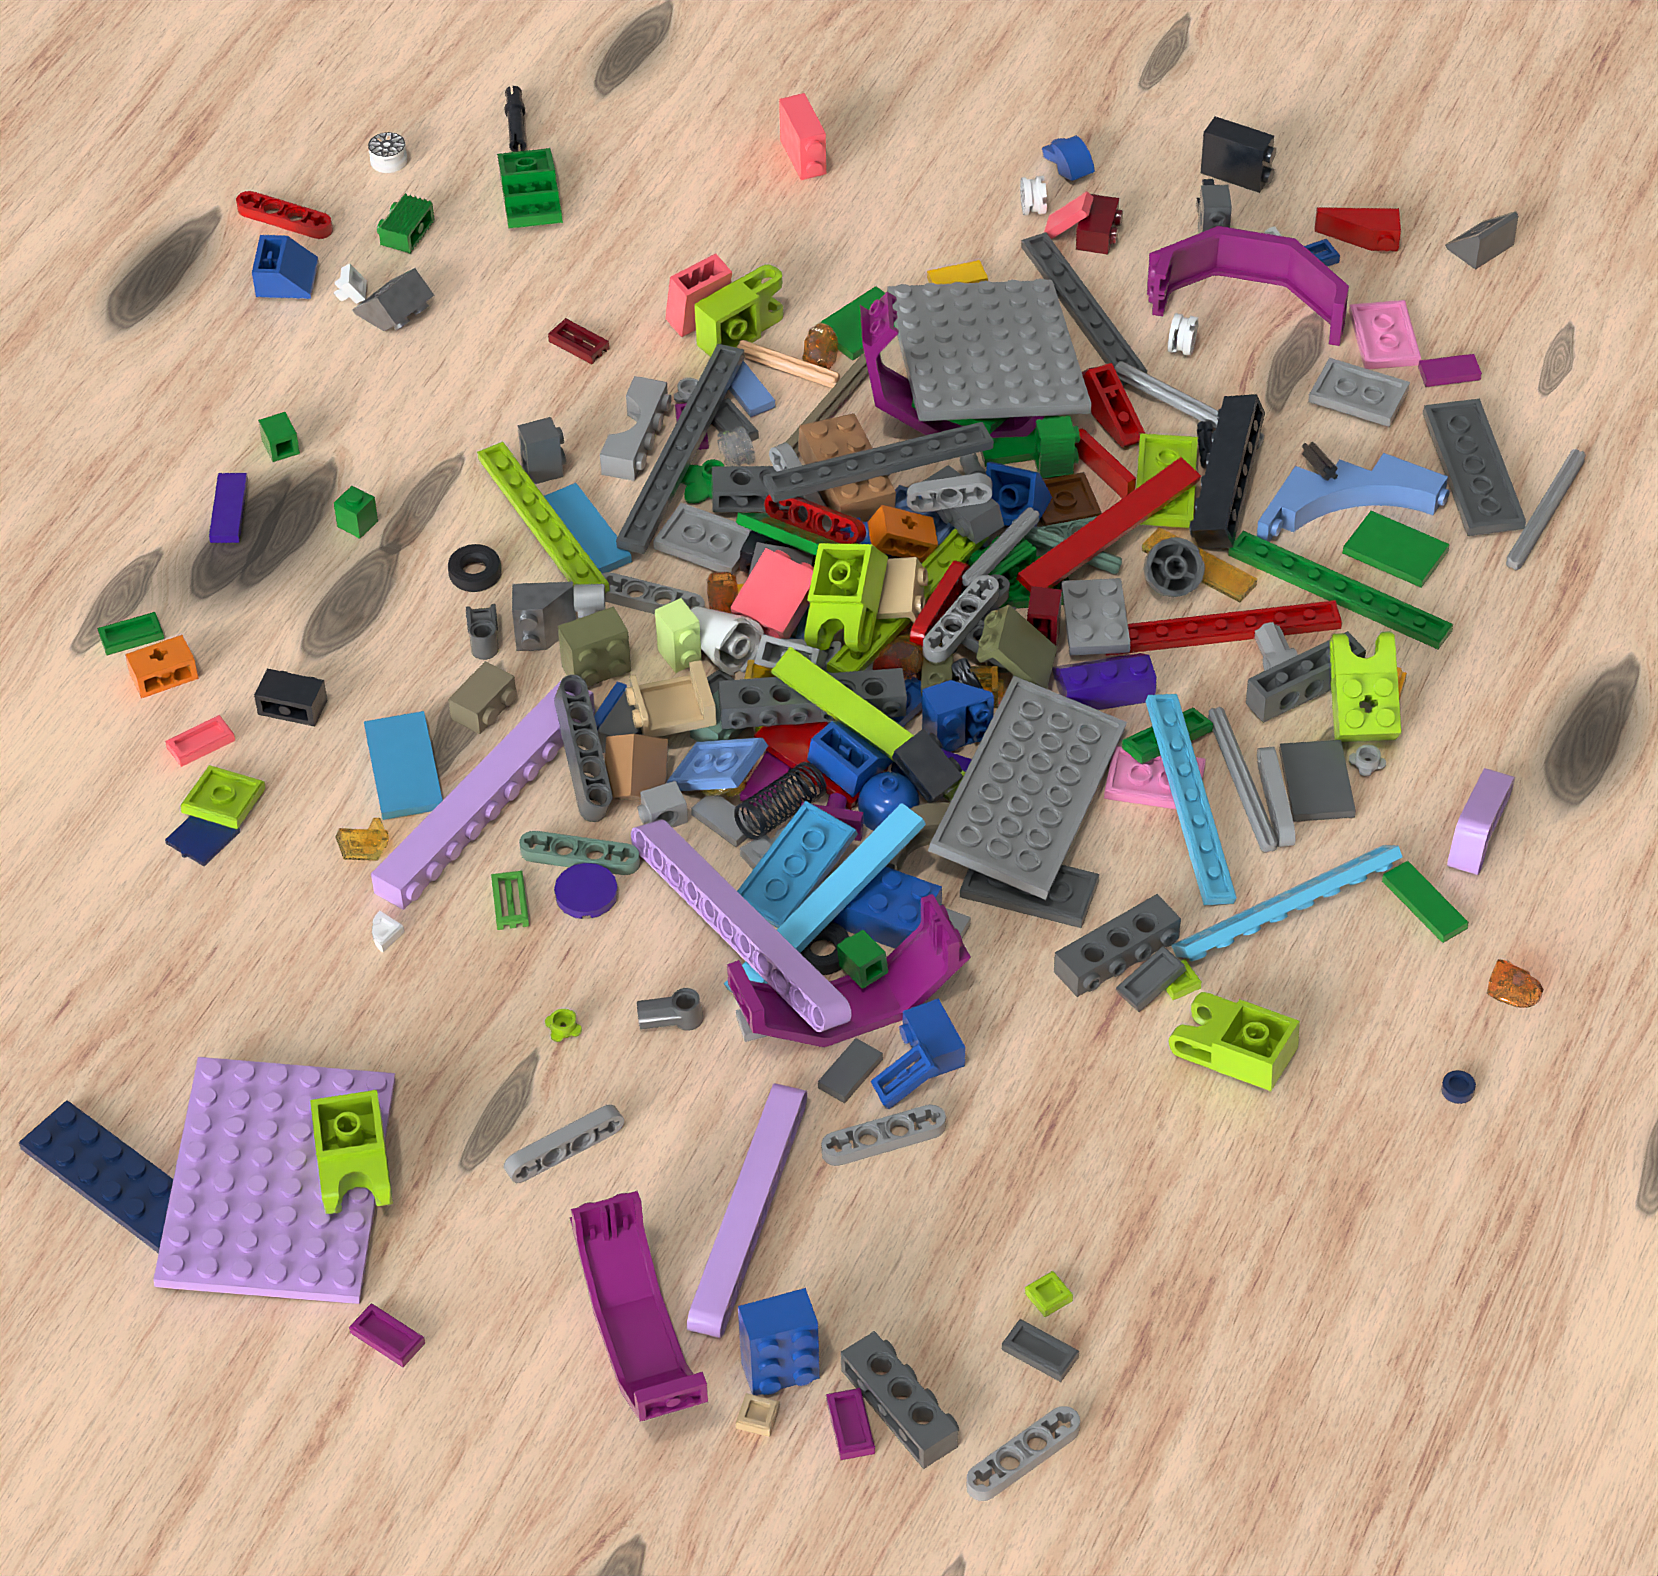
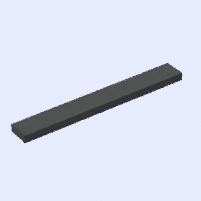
M1045 232L1021 240V248L1042 277L1053 281L1058 299L1106 364L1112 363L1114 368L1119 361H1123L1147 374L1148 370L1048 234ZM1120 379L1122 385L1128 384Z
M983 422L765 474L763 476V483L773 502L993 449L994 441Z

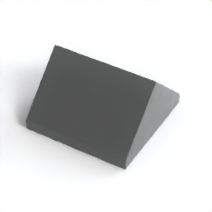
M1515 211L1484 220L1445 244L1447 250L1476 270L1514 245L1519 216Z

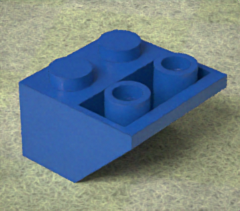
M260 235L252 269L256 297L311 299L319 262L318 257L289 236Z
M952 680L922 689V729L924 728L928 734L933 733L937 736L943 746L941 749L951 752L960 747L981 742L994 715V695L992 692Z
M831 721L811 738L807 757L811 764L816 766L852 797L860 792L862 786L870 777L883 772L894 762L838 721Z

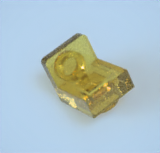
M971 666L972 668L969 670L976 674L984 690L992 692L994 695V708H998V697L1004 696V679H998V667Z
M375 817L368 829L339 828L335 836L344 860L378 861L389 841L388 832L384 828L381 818Z

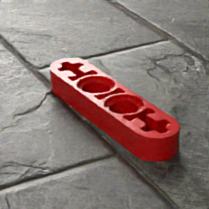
M244 191L236 197L238 213L243 217L315 239L327 238L333 232L331 217L326 213L254 191ZM272 209L279 210L276 213H266L268 210ZM292 217H302L300 220H290Z
M770 494L765 499V511L768 516L840 544H860L865 539V525L857 518L801 497L779 501V504L783 506H790L789 510H780L776 502H773ZM801 506H804L808 512L805 522H802L798 516ZM825 515L829 516L832 521L829 531H826L822 526V519ZM851 527L854 537H850V533L840 531V529Z
M957 560L951 563L916 618L910 632V644L923 648L924 637L958 599L965 588L962 583V575L970 568L969 564Z

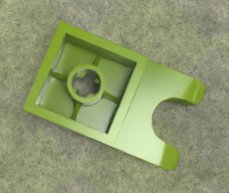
M769 264L760 266L695 303L697 346L711 357L717 344L737 348L741 340L753 343L761 338V332L780 322L784 315L783 305L772 296L782 288V272ZM764 278H772L763 284L761 283Z
M819 543L807 600L810 602L804 633V641L807 646L826 650L830 647L834 635L840 629H844V641L854 652H866L869 650L888 556L872 544Z
M1393 632L1380 633L1375 641L1374 656L1369 658L1357 657L1351 651L1346 634H1333L1329 642L1334 740H1341L1342 742L1396 740L1401 734L1395 636ZM1363 702L1368 703L1372 707L1369 713L1365 712V708H1360Z
M1201 992L1191 1003V1012L1194 1021L1202 1026L1196 1027L1181 1024L1175 1028L1168 1040L1172 1053L1182 1059L1272 1091L1298 1049L1300 1021L1241 999L1236 1003L1211 993Z
M377 1090L310 1100L325 1214L341 1212L343 1196L348 1190L355 1187H363L373 1193L377 1206L393 1204L382 1113Z

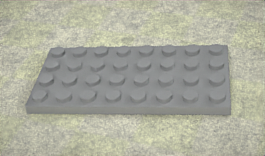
M1013 676L930 843L928 851L1046 900L1127 722Z

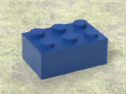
M885 866L831 922L840 925L847 932L853 934L863 929L875 942L896 949L920 925L922 897L933 894L938 904L942 905V886Z
M806 1288L738 1306L741 1364L752 1395H771L783 1388L794 1385L803 1386L811 1383L813 1380L820 1379L818 1321Z

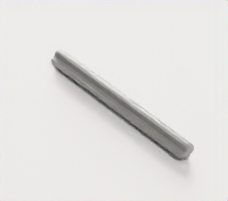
M1119 361L1115 366L1116 373L1122 381L1200 421H1210L1213 428L1216 429L1218 410L1123 361ZM1260 433L1257 449L1263 443V433Z
M1573 449L1568 455L1508 554L1506 565L1509 568L1512 567L1518 570L1522 567L1585 462L1586 454L1584 451Z
M1222 707L1211 708L1208 712V719L1213 722V732L1260 849L1264 853L1275 851L1278 841L1227 715Z

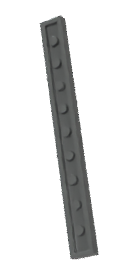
M717 344L616 539L617 548L645 554L745 358L744 349Z

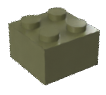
M614 606L558 626L561 664L566 675H578L585 680L587 687H590L596 683L631 671L628 630Z

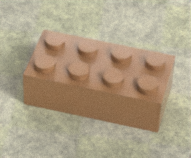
M855 413L800 425L798 451L805 465L873 448ZM887 475L819 491L828 508L854 518L860 517L862 522H868L881 505L895 508L896 491Z

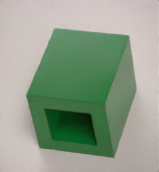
M286 412L258 420L261 439L272 462L300 454L297 433Z
M354 486L348 488L334 502L337 527L359 539L378 522L375 497Z
M863 929L853 936L845 938L837 945L839 966L862 989L888 973L886 952Z

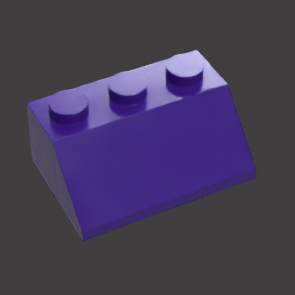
M1137 653L1052 667L1060 695L1096 710L1146 703L1147 696L1155 695L1157 676L1148 654Z

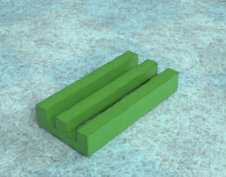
M523 871L491 874L497 930H504V925H510V929L516 928V924L520 923L523 924V927H528L529 921ZM517 879L520 915H515L511 886V880ZM498 881H505L509 916L502 917Z

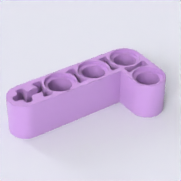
M1483 769L1459 817L1447 866L1479 875L1490 837L1508 803L1515 777L1490 769Z

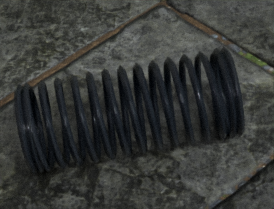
M802 762L735 807L734 818L737 826L750 839H761L771 830L781 825V823L790 819L791 816H794L801 807L802 799L813 803L824 796L826 793L825 779L818 768L811 763ZM803 766H807V767L810 768L814 773H812L809 769H807V768H805V767H803ZM800 769L808 771L814 777L819 786V794H817L812 780ZM800 773L809 780L814 789V793L810 791L809 786L801 778ZM794 783L800 788L803 796L798 792ZM790 787L795 791L798 799L793 795ZM785 790L789 793L794 803L788 798ZM780 793L784 796V798H785L786 801L788 802L789 807H788V806L786 805V803L783 801L782 797L780 796ZM775 797L780 801L784 810L780 807ZM770 800L775 804L779 813L774 809ZM765 803L769 806L774 816L768 811ZM740 807H742L741 813L744 822L746 823L747 827L756 835L751 834L742 824L739 817ZM744 808H746L751 822L761 833L756 832L749 825L745 818ZM761 808L766 812V814L768 815L769 820H768L767 817L763 814ZM750 812L756 817L759 826L754 822Z

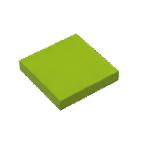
M209 765L181 803V813L238 829L264 792L265 781Z

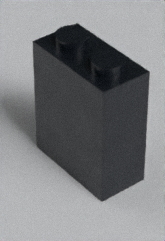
M1214 116L1203 133L1200 173L1260 193L1266 184L1271 183L1274 176V169L1272 168V162L1276 155L1274 135Z

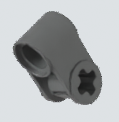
M491 604L489 608L471 609L470 606L466 607L467 628L473 656L480 660L493 658L498 653L496 604Z

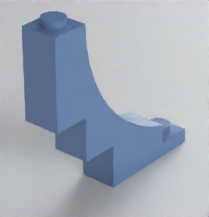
M1385 453L1382 454L1372 471L1339 459L1336 464L1338 477L1335 480L1331 477L1326 481L1319 474L1295 466L1259 519L1257 537L1270 542L1273 536L1277 537L1282 528L1294 533L1300 527L1318 517L1342 509L1360 506H1394L1434 515L1440 505L1444 506L1449 497L1450 490L1446 489L1448 476Z

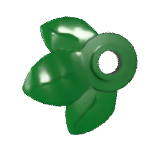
M711 459L704 462L702 466H689L681 482L687 485L684 492V499L687 503H701L708 497L712 499V467H725L721 461Z

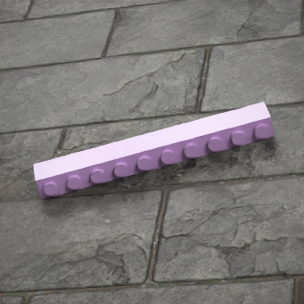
M560 682L371 873L373 889L376 895L403 910L412 901H416L428 884L438 879L442 870L451 861L459 857L462 849L471 840H475L481 830L491 820L497 818L501 809L509 801L517 797L528 781H532L548 761H552L555 758L558 750L564 745L554 704V697ZM588 690L593 714H595L593 692ZM566 692L571 696H575L573 693ZM572 719V720H574V721L577 722V723H581V722H580L579 720H577V719Z

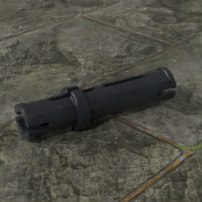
M509 86L505 90L507 104L504 107L505 115L508 117L509 148L513 152H518V145L520 144V150L524 151L526 149L523 116L526 111L522 103V90L518 86H513V94H511Z

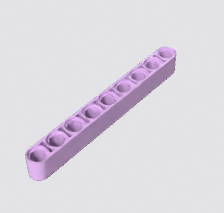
M776 1083L771 1088L693 1299L687 1320V1330L718 1338H722L725 1333L804 1114L808 1094L806 1090Z

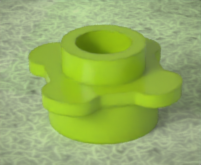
M558 1009L545 1019L546 1027H549L552 1032L551 1039L555 1042H560L570 1036H579L582 1032L581 1025L576 1023V1013L572 1010Z

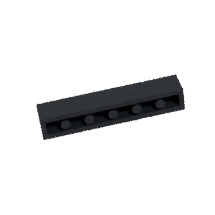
M1257 394L1224 396L1222 407L1218 409V423L1216 430L1212 433V447L1206 457L1207 467L1205 475L1201 477L1200 496L1196 498V512L1194 520H1191L1189 526L1190 535L1192 538H1195L1199 549L1233 548L1265 416V411Z

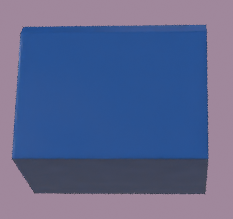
M987 462L986 475L992 480L991 498L999 504L1004 525L1010 526L1013 520L1017 519L1029 507L1039 512L1040 520L1052 499L1040 473Z

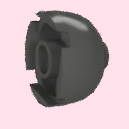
M1178 537L1161 540L1152 546L1145 557L1143 567L1145 579L1149 586L1160 595L1173 598L1184 596L1195 590L1202 581L1205 570L1204 561H1202L1197 546L1187 539Z

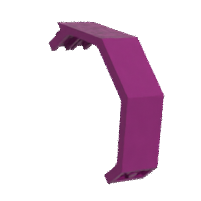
M1216 226L1149 253L1147 295H1149L1148 303H1153L1152 315L1163 317L1169 295L1173 291L1212 276H1224L1288 288L1331 325L1328 344L1340 346L1345 326L1349 285L1295 238Z
M886 292L880 300L877 299L872 303L869 310L860 305L862 343L875 407L924 435L963 427L948 420L919 421L917 411L912 407L913 396L909 380L883 364L880 352L899 333V330L894 327V322L898 319L897 311L892 306L897 301L896 296ZM1044 416L1009 417L990 436L992 438L1027 437L1036 428V421L1038 419L1043 420Z
M931 894L921 898V922L918 928L886 957L888 967L886 975L863 989L849 975L829 981L847 999L850 1005L851 1019L848 1023L817 1032L769 984L750 981L739 960L727 964L728 985L753 1033L825 1048L902 1021L904 1010L921 1005L927 1001L971 956L962 942L958 929L954 928L949 919L945 906L943 904L939 905L934 895Z
M638 1190L630 1193H620L612 1198L595 1203H584L577 1208L571 1209L572 1217L569 1218L593 1313L620 1392L639 1422L708 1402L705 1376L703 1372L693 1374L687 1365L660 1292L645 1234L642 1201Z

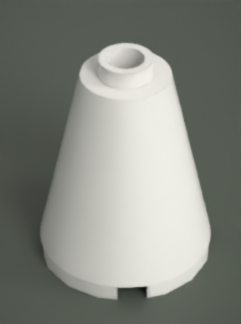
M704 607L691 609L700 623L702 651L721 671L729 675H735L734 673L738 671L745 672L748 660H755L760 636L764 634L761 625L749 617Z

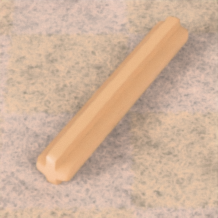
M741 340L737 348L744 349L746 359L833 388L840 380V374L836 371L746 340Z

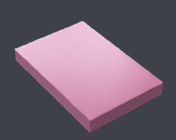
M1405 300L1350 304L1349 313L1364 368L1379 369L1419 365L1421 355Z
M1116 746L1111 758L1104 799L1176 809L1161 755L1140 764L1123 750L1121 746ZM1196 757L1203 780L1206 759Z

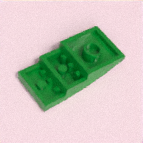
M551 149L497 154L508 228L563 223Z

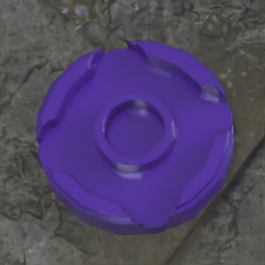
M582 863L573 865L564 870L556 879L554 893L557 905L564 913L574 918L582 919V916L599 917L608 912L617 899L618 886L615 876L609 869L599 864Z

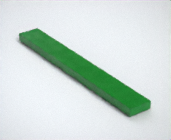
M1244 530L1234 541L1233 548H1229L1228 556L1328 601L1336 600V604L1437 650H1439L1453 630V624Z

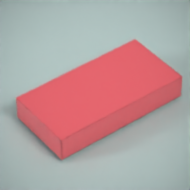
M1086 191L1049 215L1044 233L1046 232L1053 239L1089 216L1093 196Z
M218 715L165 742L169 752L182 767L234 742L235 736L222 717Z

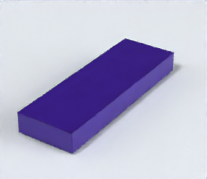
M218 473L209 531L210 543L240 542L248 484L247 473Z

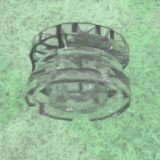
M737 426L731 432L723 431L718 434V437H721V439L717 440L720 454L723 453L725 457L724 463L726 466H741L745 463L747 465L754 464L755 452L753 444L743 426Z

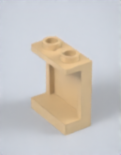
M917 557L888 559L876 619L908 617L913 623L915 622L926 604L923 593L924 586L928 584V571L922 566Z
M701 660L689 662L690 675L641 685L638 684L636 674L629 676L630 687L625 688L627 702L629 706L634 705L635 710H632L635 728H641L643 735L660 737L716 725L715 702Z

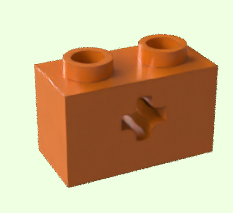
M881 505L867 522L871 544L882 553L901 558L917 557L923 563L938 546L933 517Z
M183 635L125 654L129 674L141 699L199 679L195 659Z

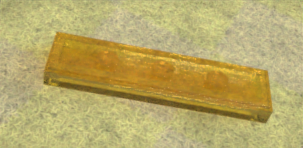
M1159 527L1142 544V551L1148 554L1152 546L1161 540L1177 536ZM1198 548L1205 565L1201 583L1239 603L1257 586L1256 577Z

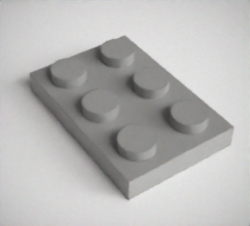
M1329 358L1309 393L1308 402L1390 427L1409 391L1410 382Z
M680 503L653 540V544L656 550L732 577L740 566V550L751 530L738 525L735 521Z
M1121 578L1062 581L1061 590L1069 655L1130 653V638Z

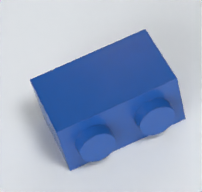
M939 998L903 1011V1025L899 1026L902 1040L905 1044L910 1043L912 1048L919 1042L926 1044L929 1049L928 1052L935 1059L934 1063L940 1068L930 1078L965 1066V1045Z

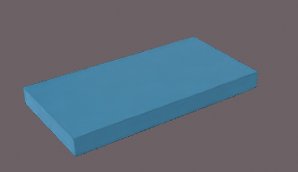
M577 483L544 496L601 573L610 572L632 562V557L628 550L617 548V535Z
M424 711L364 721L382 820L433 811L443 799Z
M805 801L737 892L771 925L779 928L819 887L858 835L856 829Z

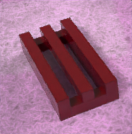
M567 318L548 333V341L591 365L595 362V357L600 358L602 356V351L607 352L610 349L608 340Z

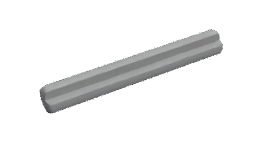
M1031 507L1027 508L962 575L963 585L969 586L978 576L988 575L1039 522V512Z

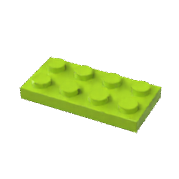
M1140 433L1136 488L1180 457L1196 470L1198 437ZM1195 485L1140 525L1189 528L1194 513Z

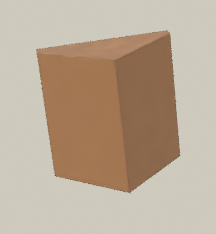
M639 734L606 737L605 765L612 791V799L641 800V791L666 784L668 739Z

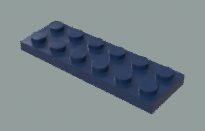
M68 1100L19 1141L22 1151L159 1254L173 1178Z

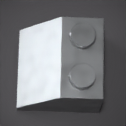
M413 268L388 281L352 310L357 316L383 331L392 327L398 330L410 321L407 316L412 312L417 315L429 306L426 301L432 298L434 294L416 268Z
M573 582L520 583L512 585V615L516 651L547 650L559 641L558 626L576 620Z

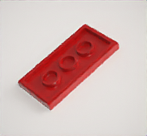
M815 722L773 725L769 727L762 726L754 734V738H763L768 745L766 751L793 769L802 762H809L807 757L811 738L829 723ZM803 766V767L809 769L812 773H814V772H813L810 768H808L807 766ZM800 769L812 780L814 785L819 787L814 777L808 771ZM822 773L826 782V793L829 795L838 793L845 796L847 799L846 807L851 810L858 803L860 792L852 797Z

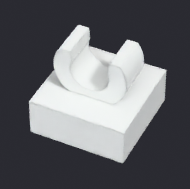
M351 264L342 267L340 279L335 281V285L339 290H336L334 295L340 301L350 297L356 304L365 300L367 280Z

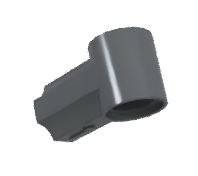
M691 988L679 989L674 992L672 997L637 1001L640 1030L676 1025L682 1030L690 1031L699 1027L703 1022L699 994Z

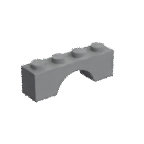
M634 376L626 394L627 416L634 419L637 423L625 432L608 435L600 453L601 475L635 481L639 470H643L645 467L647 451H651L654 446L656 430H661L664 411H669L671 395L668 394L667 382Z

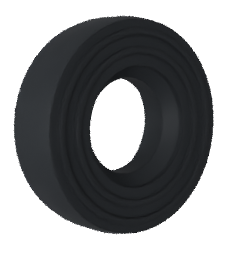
M471 544L457 549L449 558V578L457 588L464 591L479 592L489 589L500 578V558L496 551L485 545ZM473 562L483 563L486 566L484 571L476 574L466 573L463 568L465 565Z
M830 922L800 954L822 975L836 973L842 969L839 966L837 945L849 937V934L840 925ZM827 940L834 944L835 950L829 955L819 956L814 954L810 947L816 941Z

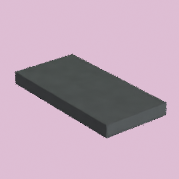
M1061 865L1045 900L969 868L960 888V898L1082 928L1099 883L1100 874Z

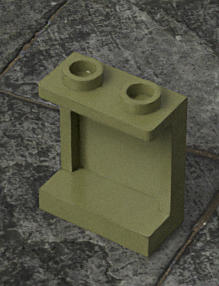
M1009 604L999 610L991 611L984 620L985 625L978 644L979 648L976 659L979 662H983L989 658H995L1014 676L1047 689L1057 646Z

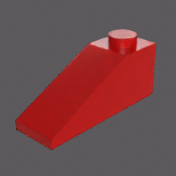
M1316 207L1314 231L1370 251H1399L1401 235L1399 208Z
M1108 363L1089 369L1083 375V379L1091 401V415L1122 448L1139 443L1140 433H1146L1113 364Z

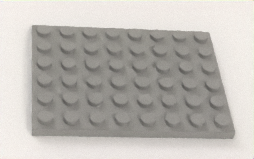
M1008 280L1007 282L981 281L979 283L954 282L952 284L927 283L925 285L909 286L900 284L888 286L887 292L896 296L897 299L892 305L893 309L897 311L898 316L894 325L899 330L897 337L919 421L1091 414V401L1052 280Z

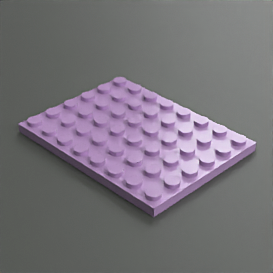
M198 1057L153 1279L154 1287L360 1304L376 1201L370 1190L363 1187H355L348 1190L343 1196L341 1212L325 1214L310 1100L377 1090L386 1142L395 1086V1073Z

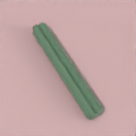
M1034 526L1023 537L1029 543L1048 550L1053 549L1067 539L1064 536ZM1102 551L1086 564L1117 574L1122 564V558Z

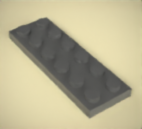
M1480 398L1424 405L1423 415L1445 476H1448L1447 481L1467 536L1524 529L1526 525L1525 516Z

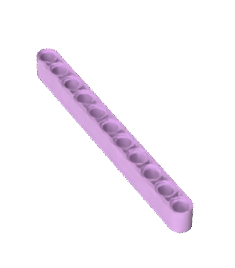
M660 819L634 827L631 830L632 845L638 849L639 855L814 1030L822 1032L850 1021L851 1008L847 999L666 821Z

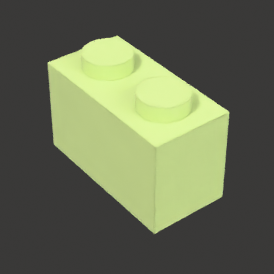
M682 598L655 609L657 648L674 672L677 673L690 668L689 662L702 661L700 623Z

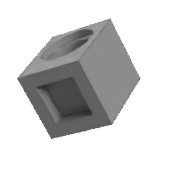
M676 781L640 792L641 805L637 808L643 824L663 819L673 828L688 823L687 803Z

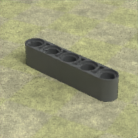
M570 674L562 678L554 697V704L580 815L589 822H597L604 818L612 801V791L587 684L580 676ZM566 692L573 693L575 696H571ZM572 719H577V720H579L581 723H577V722H575V721L572 720ZM579 746H583L588 750H583ZM584 773H589V774L593 775L594 778H593V777H588V776L585 775ZM590 800H595L599 802L601 805H596L592 803Z

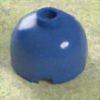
M888 771L870 777L862 786L858 798V810L863 812V824L874 831L901 803L910 809L920 805L916 787L907 777L900 773Z

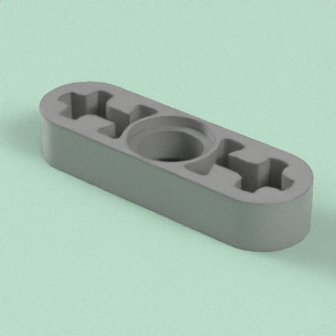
M977 473L917 482L912 484L907 490V505L912 511L928 512L982 504L989 501L992 497V480L985 474ZM946 489H953L957 492V495L947 497L942 492Z

